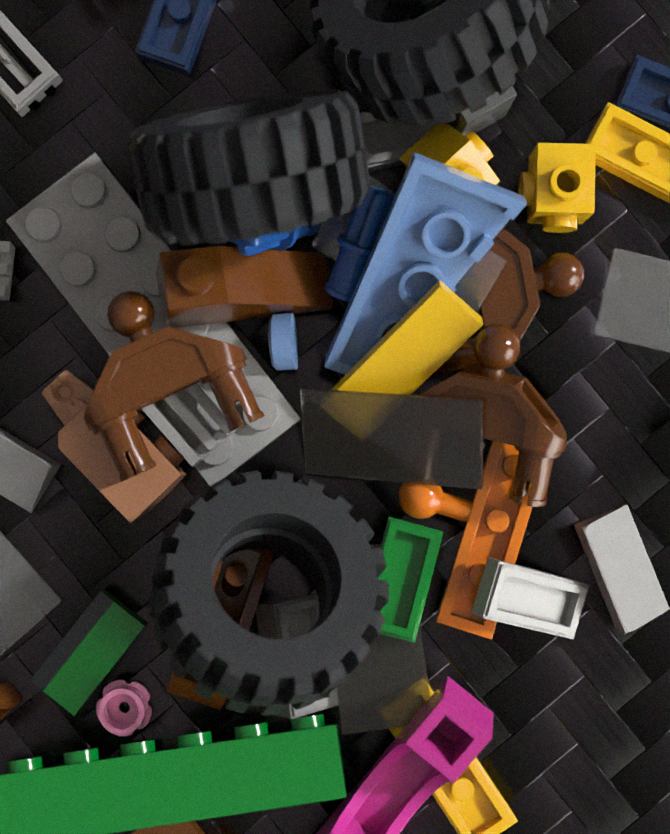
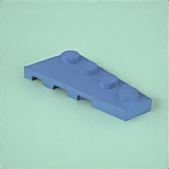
M414 152L326 354L324 367L346 375L439 280L455 292V285L473 263H479L494 244L493 239L509 219L514 220L527 204L525 197Z

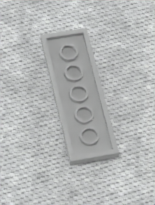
M93 153L6 220L109 356L112 351L131 343L129 337L121 336L112 329L107 317L108 306L119 293L132 290L147 296L153 304L155 312L154 321L150 327L152 332L154 333L164 328L156 272L160 252L171 250L166 243L157 240L145 228L142 212L96 153ZM227 322L176 328L242 348L247 358L245 360L246 367L242 371L260 410L265 415L249 423L239 401L236 402L237 409L245 426L238 428L195 466L209 486L225 479L301 420ZM202 382L198 383L220 408L210 385H203ZM187 389L176 393L211 435L220 429ZM164 399L154 403L195 450L202 444Z

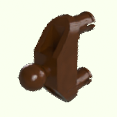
M502 228L493 239L494 244L479 263L474 262L471 266L483 326L455 352V355L451 356L435 371V376L445 372L461 370L470 365L481 366L474 354V341L481 329L490 324H503L510 327L516 333L520 342L540 307L538 291L545 290L548 294L556 297H567L574 294L581 287L584 280V269L581 262L572 254L557 252L549 255L539 268L533 269L530 249Z
M132 290L116 295L110 302L107 311L108 321L112 329L121 336L129 337L131 343L112 351L84 414V421L89 431H93L94 435L101 434L120 475L121 482L139 475L138 472L142 473L156 467V463L152 461L134 422V418L138 416L136 412L202 382L203 385H210L227 421L229 432L245 426L236 406L238 401L241 403L249 423L265 416L263 411L260 410L242 371L246 367L245 360L247 359L242 348L169 326L153 333L150 328L155 315L153 304L147 296ZM129 452H130V454H131V456H132V458H133V461H134V463H135V465H136V467H137V470H136V468H135V466H134V464H133V462H132V460H131V457H130V455H129Z
M490 324L483 327L477 334L474 341V354L482 365L481 367L470 365L403 403L401 416L404 418V423L408 425L400 471L410 476L412 475V470L417 469L415 478L428 479L435 477L441 433L444 430L513 445L519 451L509 498L521 504L523 497L529 495L527 506L542 507L547 503V490L553 460L561 456V452L565 451L567 434L553 410L526 377L504 373V370L517 360L520 353L519 338L510 327L503 324Z

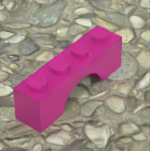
M447 676L316 834H400L421 805L442 785L448 782L454 783L489 743L493 735L494 713Z

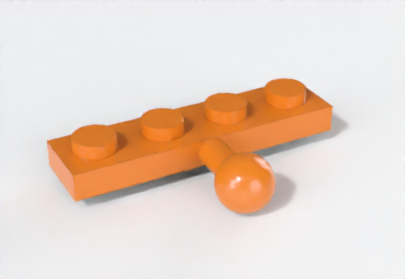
M492 440L472 501L443 492L441 485L435 478H415V475L408 477L402 483L398 493L399 504L402 510L410 517L426 519L437 513L465 522L437 612L436 622L491 640L497 621L484 619L471 613L488 557L515 564L532 511V507L527 506L529 495L523 497L521 504L509 498L519 451L513 445Z

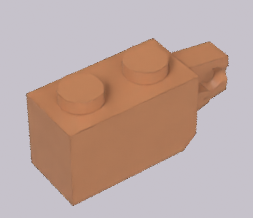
M65 370L42 392V395L64 425L58 431V448L130 524L140 521L188 475L179 465L185 458L163 434L154 439L140 425L146 416L141 410L136 411L138 416L134 418V422L152 461L156 463V467L142 473L138 472L139 475L121 482L120 475L101 434L94 435L93 431H89L84 421V414L94 388L73 372ZM129 452V455H130V457H131V460H132V462H133V464H134V466H135V468H136V470H137V467H136V465H135V463H134V461H133V458H132V456H131V454H130V452Z

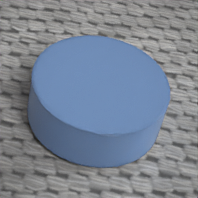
M294 313L272 314V317L269 318V353L272 366L276 371L296 370L298 368L299 346Z

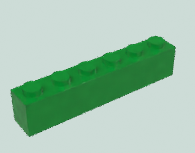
M324 714L290 719L291 730L276 733L268 732V724L266 722L234 727L235 739L212 742L211 731L177 736L178 747L156 750L155 740L121 744V756L99 759L98 748L63 753L64 765L43 768L42 756L6 762L7 773L0 774V834H110L346 798L347 786L338 723L325 725Z

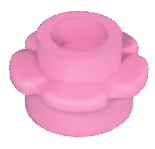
M120 679L109 683L103 689L104 696L97 701L96 714L106 730L117 736H129L134 730L143 729L148 724L152 716V707L148 704L150 694L142 684L136 681L129 684L125 680ZM122 702L129 704L130 710L128 712L120 710Z

